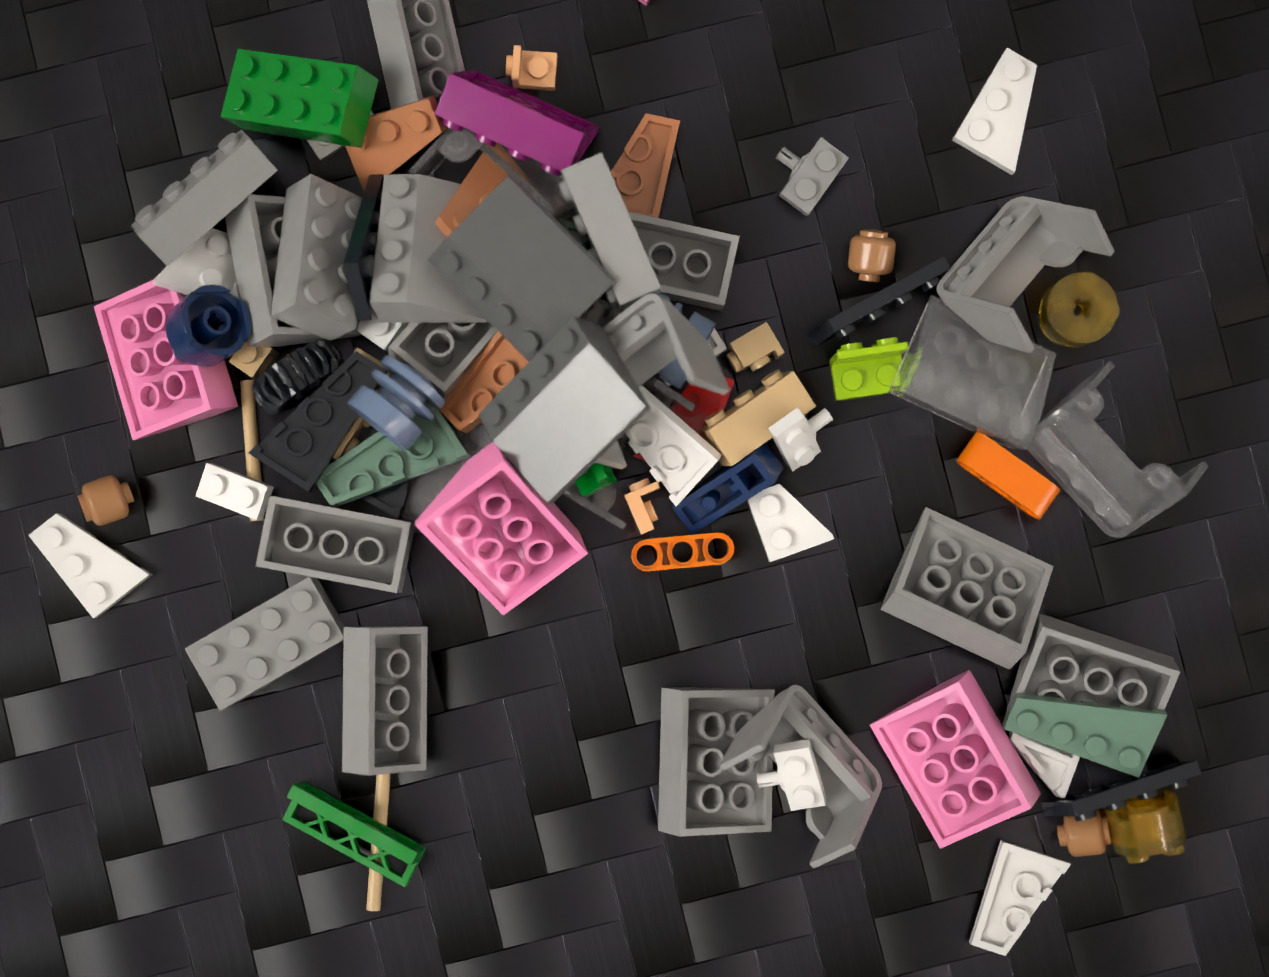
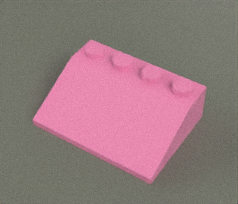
M153 280L94 306L132 440L142 439L201 421L238 407L225 360L214 366L200 367L188 362H181L175 357L166 335L167 314L169 310L187 295L153 285Z
M494 442L470 458L415 521V526L502 615H505L588 554L580 531L554 503L549 504L541 497Z
M970 670L937 685L870 724L872 731L939 848H943L1031 809L1041 795Z

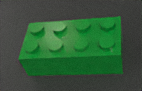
M238 49L220 117L244 130L362 148L379 79L358 65Z

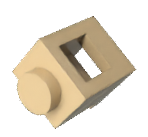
M765 322L732 341L728 346L731 352L726 356L736 373L748 367L754 372L771 362L768 357L769 355L773 354L775 359H778L784 354V350L768 323Z
M247 339L243 346L233 354L229 363L257 380L259 375L266 372L267 368L273 365L280 352L272 347H249Z

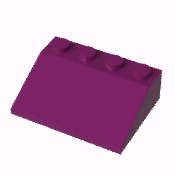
M474 69L450 73L435 111V115L444 118L443 125L460 132L464 128L477 133L475 139L495 147L496 143L510 148L508 154L520 160L528 161L529 157L542 163L541 169L556 176H561L562 169L580 161L600 127Z

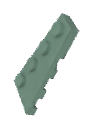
M425 403L424 406L431 411L435 418L430 422L417 415L413 417L412 420L418 425L422 434L408 451L403 450L381 433L376 432L328 465L316 484L329 505L335 508L471 456L442 412Z
M1015 693L1002 725L1004 730L1139 778L1165 722L1167 713L1162 709L1152 708V711L1135 709L1134 706L1118 705V707L1098 705L1097 702L1082 700V703L1063 701L1062 698Z

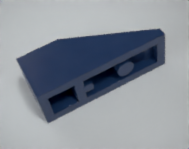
M765 442L733 466H723L691 490L677 506L673 504L671 507L689 532L694 534L774 484L784 467Z

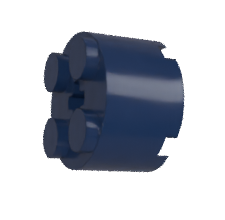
M205 285L187 295L169 310L167 314L166 335L175 357L184 363L188 362L195 366L209 367L219 364L236 353L251 333V317L245 303L231 295L229 289L219 285Z

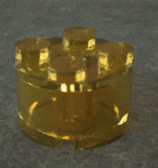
M1080 272L1062 278L1045 291L1040 301L1038 316L1042 331L1052 342L1061 346L1076 348L1084 347L1104 337L1114 326L1120 310L1113 289L1104 279L1092 272ZM1079 305L1083 311L1080 315L1075 316L1073 310Z
M1164 791L1165 797H1152L1144 800H1138L1136 796L1127 799V806L1116 810L1107 811L1105 807L1114 851L1119 855L1126 856L1128 863H1142L1147 861L1149 856L1161 853L1170 856L1184 852L1183 844L1186 841V834L1178 797L1175 793Z

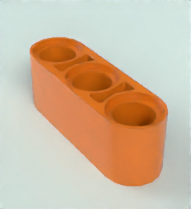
M980 432L975 433L956 460L966 471L1038 520L1042 518L1061 491L1050 480Z
M724 533L645 539L635 544L632 549L631 558L633 564L642 571L720 565L731 559L734 554V544L730 537ZM715 538L722 539L727 545V552L720 559L711 557L707 550L709 542ZM678 542H686L692 548V556L686 562H678L672 555V549ZM644 545L654 547L657 552L656 561L649 566L640 564L636 557L638 549Z

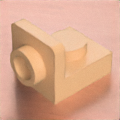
M514 45L513 55H507L506 77H512L514 88L555 91L557 53L523 51L521 45Z
M646 478L630 485L631 492L624 495L641 535L654 530L652 522L658 520L651 501L649 500L644 503L642 496L660 489L657 481L650 483L649 479Z

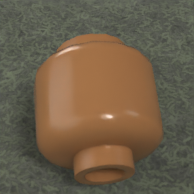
M861 229L860 235L854 236L850 241L849 269L859 273V280L879 282L880 275H887L893 271L896 242L888 237L887 231Z
M107 475L85 483L82 486V494L77 495L87 522L93 520L98 526H104L127 517L129 514L128 504L134 502L128 483L120 484L113 475Z
M1095 810L1097 816L1083 821H1075L1074 817L1064 816V824L1057 825L1060 846H1067L1069 853L1073 857L1103 854L1106 851L1107 845L1112 844L1108 816H1102L1099 810Z

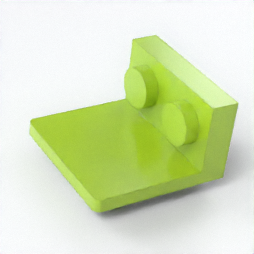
M898 337L877 340V344H873L869 348H863L861 342L842 345L841 349H838L829 359L835 401L906 391L901 355L909 350L908 342L898 343Z

